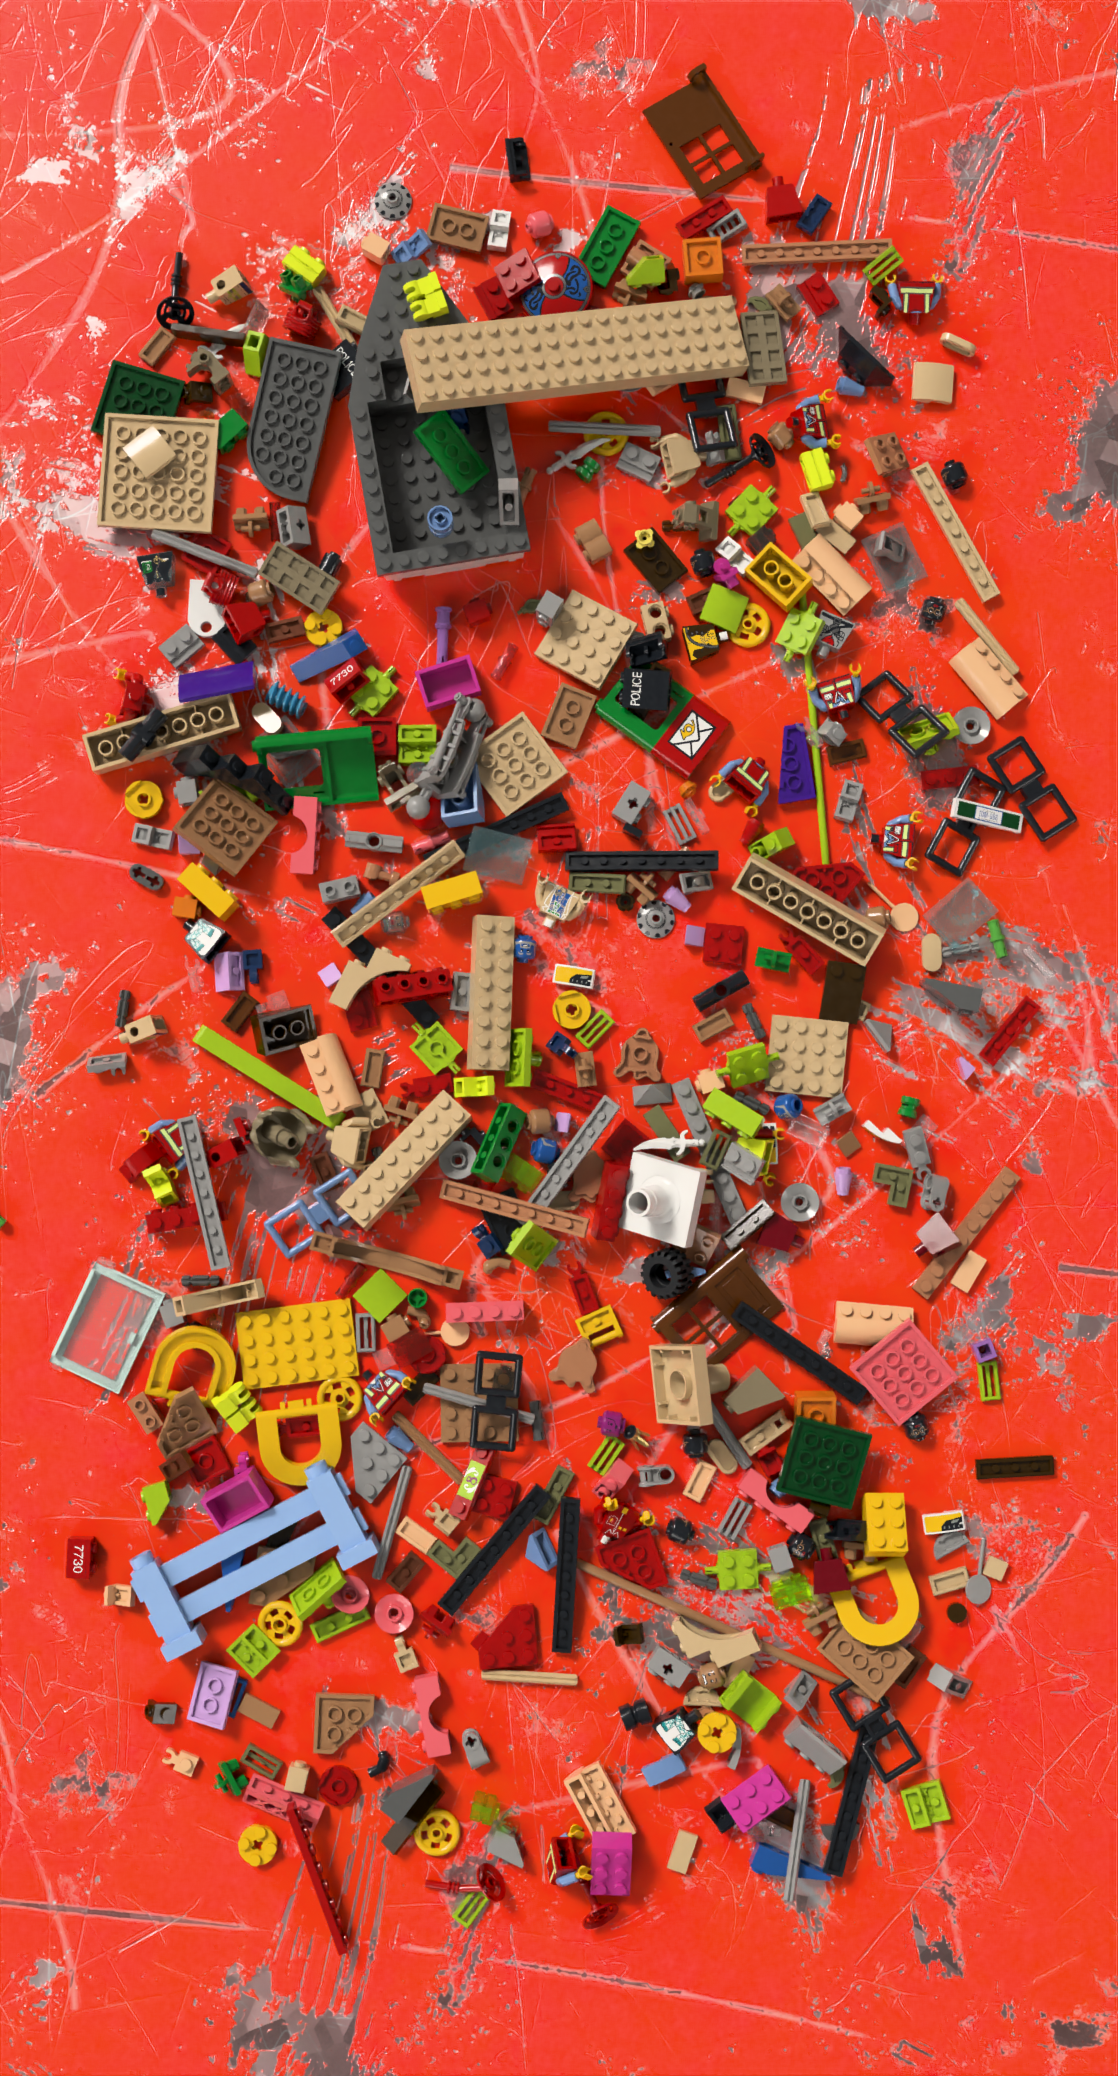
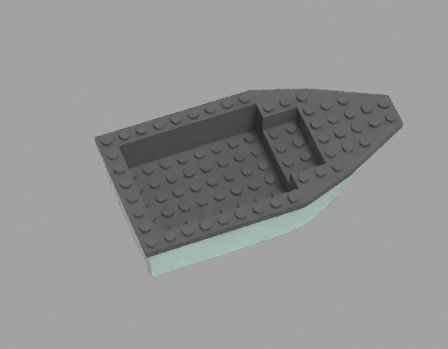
M421 259L383 265L357 347L348 403L377 577L384 576L387 581H400L402 578L421 575L429 576L482 567L491 563L516 561V559L523 558L524 552L531 551L519 481V525H500L498 479L518 478L505 403L466 408L469 416V422L467 423L470 425V433L467 434L464 429H460V431L490 471L461 495L413 433L414 430L438 411L417 413L415 403L403 395L408 378L400 343L404 329L469 323L442 286L441 290L449 313L436 318L431 317L421 322L414 321L413 314L415 312L410 310L412 303L407 301L406 297L408 294L404 292L403 286L410 281L428 276V273H431ZM438 505L446 506L450 509L453 517V531L444 538L436 537L430 532L427 520L428 512L431 508Z

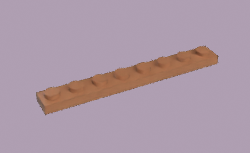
M892 238L742 245V266L873 261L892 245ZM893 252L889 253L882 260H887L893 255Z
M1006 1166L1001 1169L955 1229L954 1233L962 1245L937 1258H933L912 1285V1289L928 1300L1021 1177Z
M443 1179L439 1198L525 1222L530 1220L536 1225L586 1238L590 1218L448 1179Z

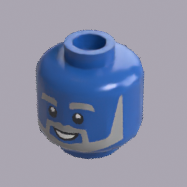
M518 934V937L514 938L513 957L517 958V962L528 963V959L535 958L537 942L533 939V936Z
M786 1094L776 1098L773 1108L780 1119H793L800 1115L803 1103L797 1095Z
M540 1137L537 1141H533L530 1154L536 1162L552 1164L555 1159L559 1158L560 1148H558L555 1140Z

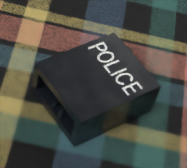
M347 339L333 349L343 353L333 396L337 401H340L350 393L358 346L354 341L350 343Z
M624 668V672H621L620 682L623 683V691L619 693V702H622V707L668 711L670 709L673 671Z

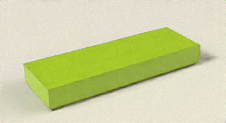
M366 1606L363 1610L354 1614L344 1613L339 1610L309 1626L317 1643L371 1619V1616Z

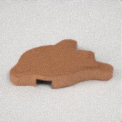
M639 1028L632 1037L625 1041L621 1050V1061L613 1071L614 1076L620 1078L629 1071H632L635 1080H640L644 1077H648L654 1082L661 1080V1074L657 1068L659 1049L646 1028Z
M595 1150L588 1152L572 1174L573 1187L567 1196L570 1202H576L580 1198L585 1199L589 1203H593L596 1200L604 1161Z
M582 1337L573 1345L565 1347L560 1354L558 1365L549 1372V1379L551 1381L563 1380L570 1388L574 1387L576 1382H580L587 1393L594 1392L593 1374L596 1371L597 1357H595L592 1351L590 1340Z

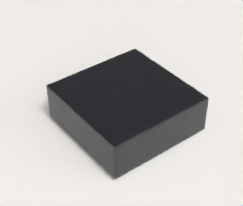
M628 823L625 824L622 832L638 841L643 833L640 829Z

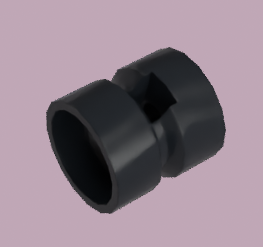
M644 1697L634 1701L633 1706L627 1703L618 1707L627 1732L636 1729L638 1723L646 1725L653 1722Z

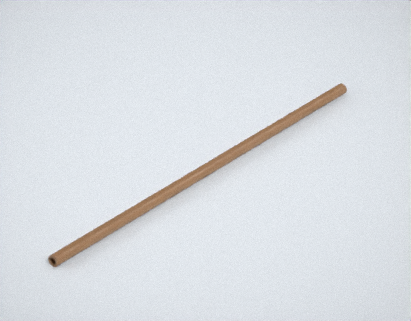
M577 1558V1569L722 1634L742 1632ZM761 1640L762 1647L760 1651L836 1685L847 1680L843 1676ZM856 1684L847 1689L874 1701Z

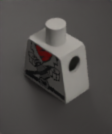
M822 610L819 619L824 620L826 623L815 645L819 646L816 656L827 659L830 651L838 653L852 632L855 623Z

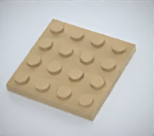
M572 590L564 603L563 609L554 624L550 626L534 655L600 691L623 653L626 642L631 639L636 631L638 624Z
M523 711L481 742L476 760L482 786L506 817L512 815L568 773Z
M772 1014L768 1055L778 1052L780 1060L769 1062V1078L765 1079L764 1091L834 1098L841 1094L849 1022Z

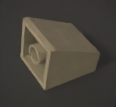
M754 1364L721 1397L724 1399L722 1404L732 1414L735 1411L739 1415L781 1400L785 1395Z

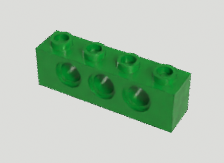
M499 1102L470 1170L471 1173L485 1182H499L527 1113L512 1103Z

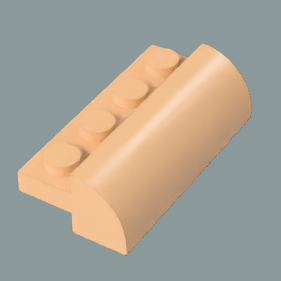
M820 533L792 560L812 577L813 585L843 616L872 589L868 582Z
M980 637L968 644L948 662L996 720L1001 718L1028 695Z
M336 1033L321 1035L313 1041L300 1045L326 1117L343 1111L347 1112L364 1105Z
M836 1301L833 1342L875 1346L907 1318H910L913 1322L914 1308Z
M600 1760L586 1767H580L565 1778L564 1784L591 1835L592 1831L629 1832L632 1835L636 1833L637 1829Z

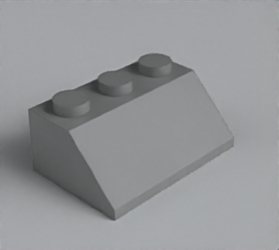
M798 1715L794 1717L782 1732L785 1738L784 1742L791 1748H798L800 1750L799 1754L807 1761L811 1759L815 1762L814 1766L821 1773L827 1772L831 1775L847 1763L840 1749Z

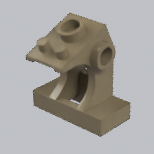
M201 347L192 354L191 363H187L185 366L189 378L199 371H209L212 374L210 378L211 383L219 396L234 385L230 372L222 366L212 352Z
M685 501L684 504L672 511V515H674V519H672L674 529L683 527L685 530H694L698 528V541L705 543L717 540L719 502L710 501L698 505L695 501Z
M388 760L385 764L378 766L379 776L377 780L382 787L386 786L391 794L383 799L390 812L407 804L411 797L420 794L422 789L412 782L408 785L403 778L405 772L400 764L396 766L395 762ZM400 780L404 787L394 792L390 785Z

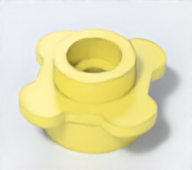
M651 529L637 530L635 532L637 548L642 549L646 546L651 548L654 546L655 542L652 539L653 531Z

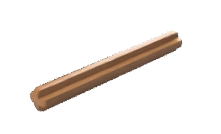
M397 1411L392 1416V1420L456 1484L460 1485L464 1475L400 1411Z

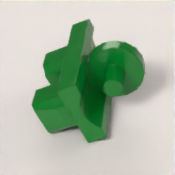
M287 269L279 275L282 281L278 285L280 291L291 295L292 300L297 303L300 299L304 301L306 299V291L313 289L312 283L305 281L300 274L293 275L291 270Z
M758 947L754 966L788 973L792 954Z
M236 1758L226 1762L223 1760L218 1762L217 1764L224 1778H222L220 1773L216 1774L217 1783L213 1785L214 1788H221L223 1793L229 1791L226 1786L228 1783L233 1795L238 1796L242 1794L241 1790L249 1783L244 1774L234 1779L232 1772L240 1768Z

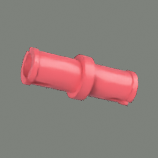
M445 830L434 836L429 835L426 839L411 845L415 855H418L430 849L435 850L437 846L450 842L451 839L448 831Z

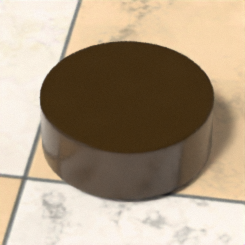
M953 1602L947 1607L946 1614L952 1622L960 1623L965 1620L967 1611L961 1603Z

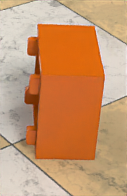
M721 237L683 239L681 249L684 285L722 282Z
M794 1391V1422L797 1414L836 1424V1396L834 1392Z

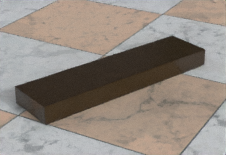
M172 323L171 331L174 336L181 339L242 348L246 339V335L240 332Z
M1053 1455L975 1459L976 1479L1054 1475Z
M433 1780L399 1824L395 1822L381 1840L393 1855L398 1854L445 1794Z

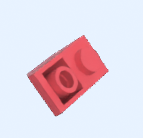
M618 1458L595 1485L592 1492L600 1499H602L604 1494L613 1497L625 1485L634 1469Z

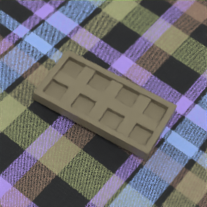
M770 310L740 313L742 338L750 365L747 368L749 387L786 384L787 374L778 312Z
M279 541L275 542L257 573L320 615H323L342 583Z

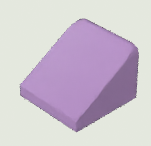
M178 835L180 855L200 854L197 848Z
M686 925L684 945L703 947L705 928Z
M334 962L318 972L327 988L336 984L342 975Z
M957 1057L956 1063L963 1080H967L975 1070V1067L963 1057Z
M557 1112L554 1130L567 1133L569 1131L571 1114Z

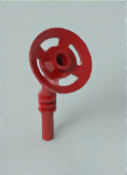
M574 1850L577 1864L576 1872H578V1869L582 1866V1864L580 1862L576 1850ZM579 1878V1884L583 1886L592 1907L591 1912L584 1918L582 1924L585 1929L598 1928L613 1919L618 1913L619 1907L615 1903L603 1905L598 1903L596 1896L590 1895V1880Z
M483 1863L478 1867L476 1873L478 1884H460V1882L456 1884V1881L452 1883L451 1881L442 1882L428 1879L425 1882V1888L445 1890L447 1893L451 1891L452 1894L454 1892L456 1894L482 1892L493 1902L501 1901L506 1892L505 1883L500 1872L489 1863ZM496 1887L499 1889L497 1896L494 1894Z

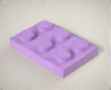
M205 1660L201 1661L187 1719L224 1730L239 1670Z

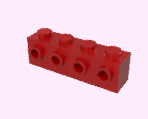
M437 967L428 972L418 970L408 975L406 973H398L394 975L395 977L389 978L385 975L376 977L371 985L376 1007L450 996L454 991L449 968L443 969V967Z
M604 1161L591 1235L596 1240L614 1242L615 1237L619 1234L618 1221L623 1214V1207L621 1205L622 1200L626 1197L625 1184L630 1177V1169L623 1162Z
M217 1198L221 1221L228 1220L225 1201L219 1202V1198ZM196 1202L189 1203L188 1208L181 1209V1205L169 1207L170 1211L162 1212V1208L150 1210L151 1214L145 1215L148 1234L201 1225Z

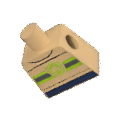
M234 264L211 280L214 289L205 295L210 304L221 300L225 305H229L251 294L253 291L245 275Z
M148 1015L125 1025V1031L119 1033V1039L122 1044L128 1042L139 1044L167 1034L168 1030L162 1015Z

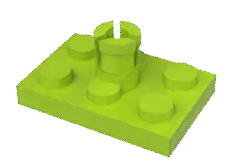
M949 712L936 715L950 730L949 735L944 739H951L960 734L959 727ZM928 719L908 724L898 731L915 750L940 732ZM934 745L924 754H936L939 751L938 745Z
M532 1028L511 1029L509 1071H505L504 1087H529L532 1080L531 1066L541 1065V1052L532 1051Z
M528 1220L522 1227L513 1231L511 1235L512 1241L506 1252L536 1272L559 1241Z
M333 1557L289 1595L297 1617L300 1620L304 1621L307 1617L311 1616L322 1604L329 1609L335 1606L331 1596L337 1590H340L347 1581L337 1560Z

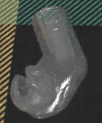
M824 1328L817 1341V1348L819 1354L828 1359L833 1356V1350L830 1349L828 1343L833 1333Z

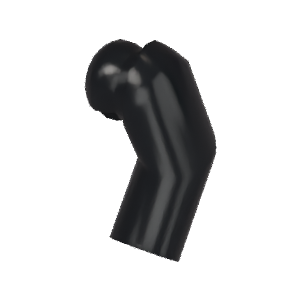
M386 1750L380 1751L378 1753V1763L367 1769L371 1778L388 1769L391 1758Z

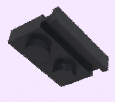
M226 624L215 636L211 637L235 664L242 663L258 649L251 639L237 645Z

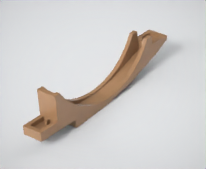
M315 1230L309 1248L313 1251L328 1254L330 1257L372 1265L457 1290L460 1289L464 1271Z

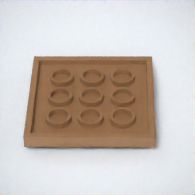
M213 779L172 830L235 877L277 825L278 821L229 783Z
M476 1363L443 1364L442 1368H440L441 1387L485 1400L487 1398V1395L474 1393ZM483 1363L482 1387L513 1390L515 1363ZM440 1398L441 1443L469 1442L472 1407ZM506 1398V1406L518 1409V1398ZM479 1413L477 1441H509L510 1418L496 1414ZM517 1427V1439H516V1441H519V1429H518V1427Z

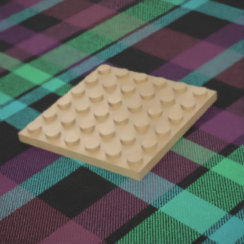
M105 413L97 526L212 534L219 420ZM153 425L177 455V458L147 480L125 453L123 447Z

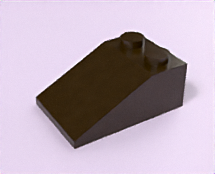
M831 960L827 961L819 1019L849 1022V1024L857 1025L866 966Z
M311 1004L250 1016L257 1053L264 1056L300 1047V1045L313 1041L318 1037Z

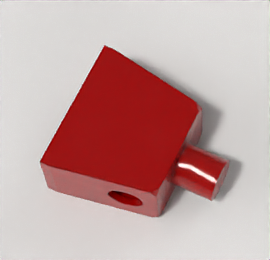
M783 176L773 177V186L767 188L765 195V224L799 220L803 210L794 185L792 183L784 184Z
M254 602L226 604L221 615L237 645L260 635L266 626V621L271 620L270 612L268 610L260 611Z
M241 1137L229 1138L206 1151L209 1168H221L248 1154L246 1147L242 1144Z

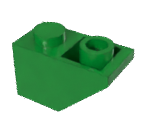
M233 408L219 419L218 450L222 455L232 451L235 447L234 444L239 440L245 439L248 435V424Z

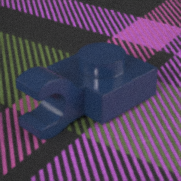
M262 949L243 950V970H249L251 984H258V970L263 969Z
M558 1031L546 1044V1047L558 1056H561L564 1052L574 1059L578 1054L569 1046L572 1041Z
M483 1224L471 1230L473 1235L480 1239L476 1244L486 1259L491 1258L504 1248L495 1233L488 1234Z

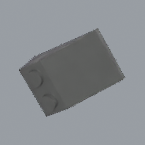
M924 978L919 981L921 987L952 1011L958 1012L957 1015L969 1017L979 1012L983 989L930 978Z
M432 1764L395 1782L392 1787L387 1786L381 1795L380 1810L399 1824L435 1777L437 1765Z

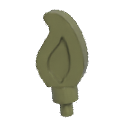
M754 296L750 297L747 301V304L753 305L756 311L776 310L763 297Z
M541 599L527 600L524 606L520 608L521 610L517 611V614L536 613L535 609Z
M845 1765L830 1775V1782L827 1784L829 1788H835L842 1782Z

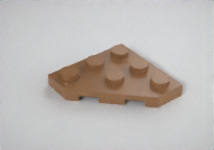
M193 1386L174 1396L157 1439V1446L166 1460L218 1432Z
M259 1544L256 1559L278 1547L273 1548ZM316 1556L251 1589L248 1604L266 1606L291 1591L313 1575Z
M316 1692L313 1753L333 1754L364 1723L374 1716L375 1694Z

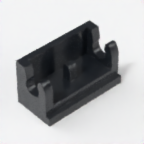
M505 138L510 183L529 181L530 172L524 138Z
M661 631L626 642L627 658L630 657L631 668H637L668 658V644Z
M837 1518V1520L826 1522V1525L833 1526V1531L824 1533V1539L867 1541V1524L865 1520Z

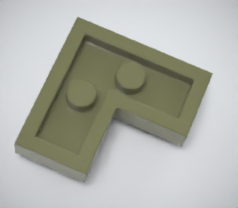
M875 1162L871 1181L890 1185L886 1204L903 1208L907 1207L914 1170Z
M466 1536L458 1547L453 1550L439 1538L426 1555L457 1579L479 1553L481 1547Z

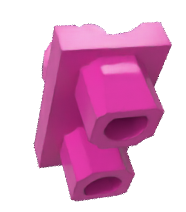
M725 558L717 559L713 565L714 571L717 573L713 575L714 580L720 581L723 587L728 589L738 585L739 581L735 575L739 572L737 567H730L729 561Z

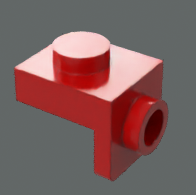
M767 1445L761 1448L757 1454V1460L768 1479L780 1473L782 1462L776 1453L775 1446L769 1447Z

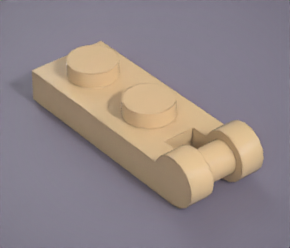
M782 1408L738 1439L750 1456L793 1425V1422L784 1415L785 1411ZM776 1420H779L782 1424L778 1428L774 1424Z

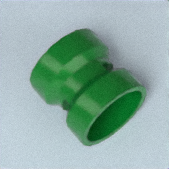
M587 456L583 460L584 465L578 466L575 473L584 482L590 483L593 475L597 474L601 467L593 458Z
M902 1095V1105L898 1108L897 1114L916 1119V1109L920 1105L921 1100Z
M415 1288L408 1294V1302L415 1308L424 1306L428 1300V1294L423 1288Z

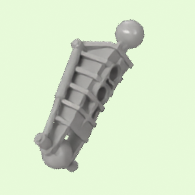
M460 692L455 694L454 700L457 703L449 723L443 731L441 741L437 743L434 754L430 755V761L426 767H423L420 776L413 782L422 790L419 795L411 797L407 802L406 810L410 817L414 819L425 818L430 811V797L435 799L458 797L464 799L466 797L465 789L479 754L478 750L486 729L491 727L494 722L488 716L485 705L481 700L465 697ZM464 718L471 722L467 731L464 729L466 724Z

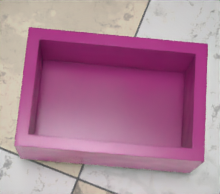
M470 655L415 671L427 712L457 703L454 700V696L459 692L465 697L470 698L482 695Z
M253 1466L207 1491L200 1503L219 1532L223 1533L269 1508L274 1500V1496Z
M767 1764L720 1800L744 1834L793 1799V1797L771 1765Z
M592 1831V1870L590 1875L593 1878L590 1880V1895L630 1896L632 1833Z

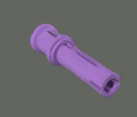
M435 607L437 612V623H435V629H437L436 665L448 661V630L451 628V607Z

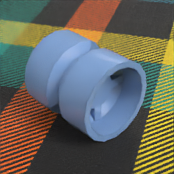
M442 505L431 508L427 516L430 532L439 538L449 536L454 528L450 509Z

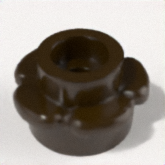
M629 893L617 897L616 904H618L619 910L630 911L633 909L635 899L632 895L630 896Z

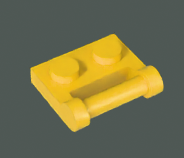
M610 1304L575 1320L581 1336L588 1339L589 1335L613 1325L615 1330L590 1341L592 1350H594V1347L616 1337L621 1338L624 1336Z

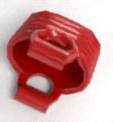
M300 299L294 309L288 307L282 327L313 341L317 331H319L318 329L322 325L318 321L319 310ZM305 312L308 313V316L303 318V314Z
M221 569L219 574L208 572L201 591L210 596L209 603L225 608L226 604H230L240 578ZM213 582L218 584L217 589L211 587Z

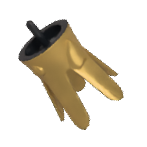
M629 1425L625 1428L624 1437L630 1440L638 1451L639 1447L635 1441L644 1447L649 1446L640 1436L650 1437L649 1433L641 1431L634 1425Z

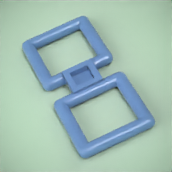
M347 1168L314 1189L313 1195L317 1200L316 1203L307 1207L305 1202L299 1199L264 1222V1227L286 1258L289 1259L310 1246L313 1237L311 1235L293 1248H288L273 1225L294 1211L300 1209L313 1230L323 1233L325 1232L320 1224L327 1219H330L335 1227H340L352 1219L347 1213L338 1218L322 1195L346 1178H349L353 1184L358 1177L351 1168Z

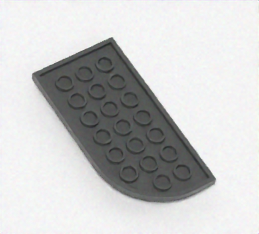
M270 337L248 429L247 454L254 474L267 489L285 499L308 504L343 353Z

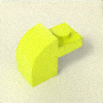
M494 1076L454 1078V1098L494 1095Z
M159 1163L142 1171L145 1180L152 1188L155 1200L161 1208L179 1201L174 1183L170 1175L167 1174L165 1167L163 1168Z

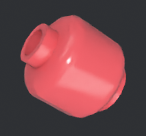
M546 211L534 212L528 215L525 229L533 238L545 237L550 235L552 229H554V221L551 214H548Z

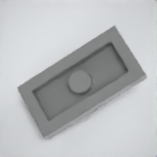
M127 1053L89 1057L86 1066L88 1073L94 1072L98 1074L111 1069V1074L115 1076L116 1069L120 1068L122 1073L125 1074L128 1060Z

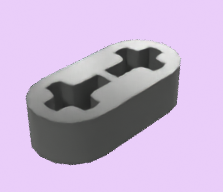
M134 864L129 870V875L133 880L153 891H159L164 886V879L161 875L141 864ZM140 868H142L141 872L144 873L146 876L143 878L142 876L138 875L136 878V874L134 873L135 869L139 870ZM158 877L160 884L152 887L153 883L148 878L156 879Z

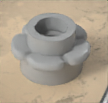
M702 283L692 284L688 289V296L692 299L702 297L706 291L703 288L704 285Z

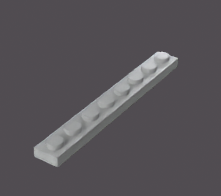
M688 1077L672 1084L671 1087L693 1139H698V1141L703 1139L706 1142L703 1147H697L702 1156L712 1131ZM715 1139L705 1159L706 1162L708 1161L713 1151V1148L716 1144ZM719 1148L711 1163L712 1165H715V1162L720 1154ZM722 1159L716 1172L713 1171V1175L709 1176L711 1180H714L713 1186L732 1226L746 1214V1210L730 1173L721 1167V1164L724 1162V1159Z
M603 1096L528 1202L546 1207L551 1205L622 1106L609 1096ZM517 1220L522 1225L527 1223L525 1221Z
M197 1115L177 1119L211 1271L231 1267Z

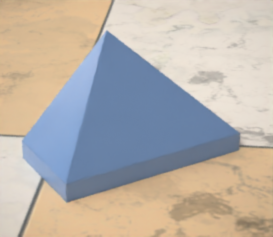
M542 1527L529 1535L525 1557L544 1571H548L557 1565V1554L545 1528Z

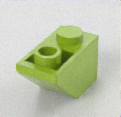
M662 255L643 256L627 275V285H631V288L642 287V284L658 286L661 285V282H665L664 257Z
M248 330L243 345L245 373L260 378L270 339L264 333Z
M784 827L753 843L748 849L751 855L754 852L768 859L794 845L795 842L788 828Z
M167 1480L152 1483L142 1488L141 1499L147 1505L146 1516L147 1520L152 1523V1526L160 1522L173 1498Z

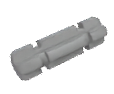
M971 942L969 945L966 943L952 946V948H942L943 958H949L952 955L959 956L969 954L970 952L980 951L979 943Z

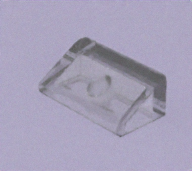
M259 301L255 302L241 331L246 336L248 330L263 333L271 316L270 311Z
M800 1114L797 1118L791 1120L786 1134L821 1149L829 1134L830 1127L826 1125L821 1126L819 1122Z

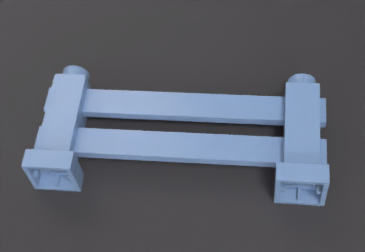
M322 1459L304 1469L308 1478L306 1482L308 1489L165 1563H162L159 1556L154 1558L150 1549L129 1560L133 1568L130 1574L132 1577L130 1583L140 1602H145L150 1612L148 1618L158 1637L162 1636L164 1639L160 1650L167 1663L203 1644L208 1634L201 1621L193 1623L192 1620L336 1545L339 1547L336 1558L343 1571L379 1552L380 1543L374 1531L367 1534L366 1530L369 1526L359 1507H353L348 1497L351 1491L341 1472L336 1474L333 1466L328 1467L325 1459ZM320 1510L326 1522L325 1524L180 1598L174 1585Z

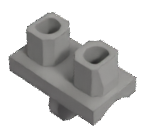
M841 1093L812 1111L820 1125L824 1126L851 1111L852 1108L844 1094Z

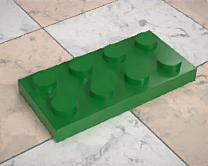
M607 205L579 256V259L587 266L593 284L603 289H606L641 225L640 221L610 205Z
M445 410L438 411L413 431L460 495L490 471Z

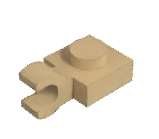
M402 1635L395 1637L394 1642L398 1652L394 1653V1658L400 1673L418 1667L419 1662L413 1647L406 1648Z

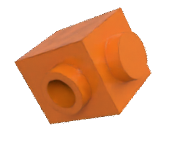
M185 895L184 898L175 896L172 915L178 918L197 921L198 916L201 917L203 906L200 905V901L196 900V896Z

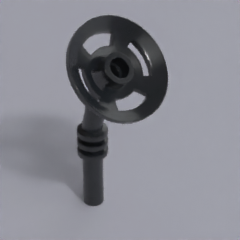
M176 252L174 273L171 274L172 282H170L172 286L171 296L163 299L156 309L158 322L168 330H171L172 325L166 322L168 318L178 320L179 324L190 325L194 319L192 304L187 299L179 296V287L182 285L180 283H182L181 279L183 277L181 275L183 253ZM166 304L163 309L164 314L161 315V309ZM186 309H189V315L187 319L184 320L186 316Z
M753 433L749 438L751 454L733 465L729 464L721 469L720 473L704 481L706 488L713 486L724 478L732 477L736 474V471L754 460L766 468L773 467L775 465V456L769 443L760 434Z

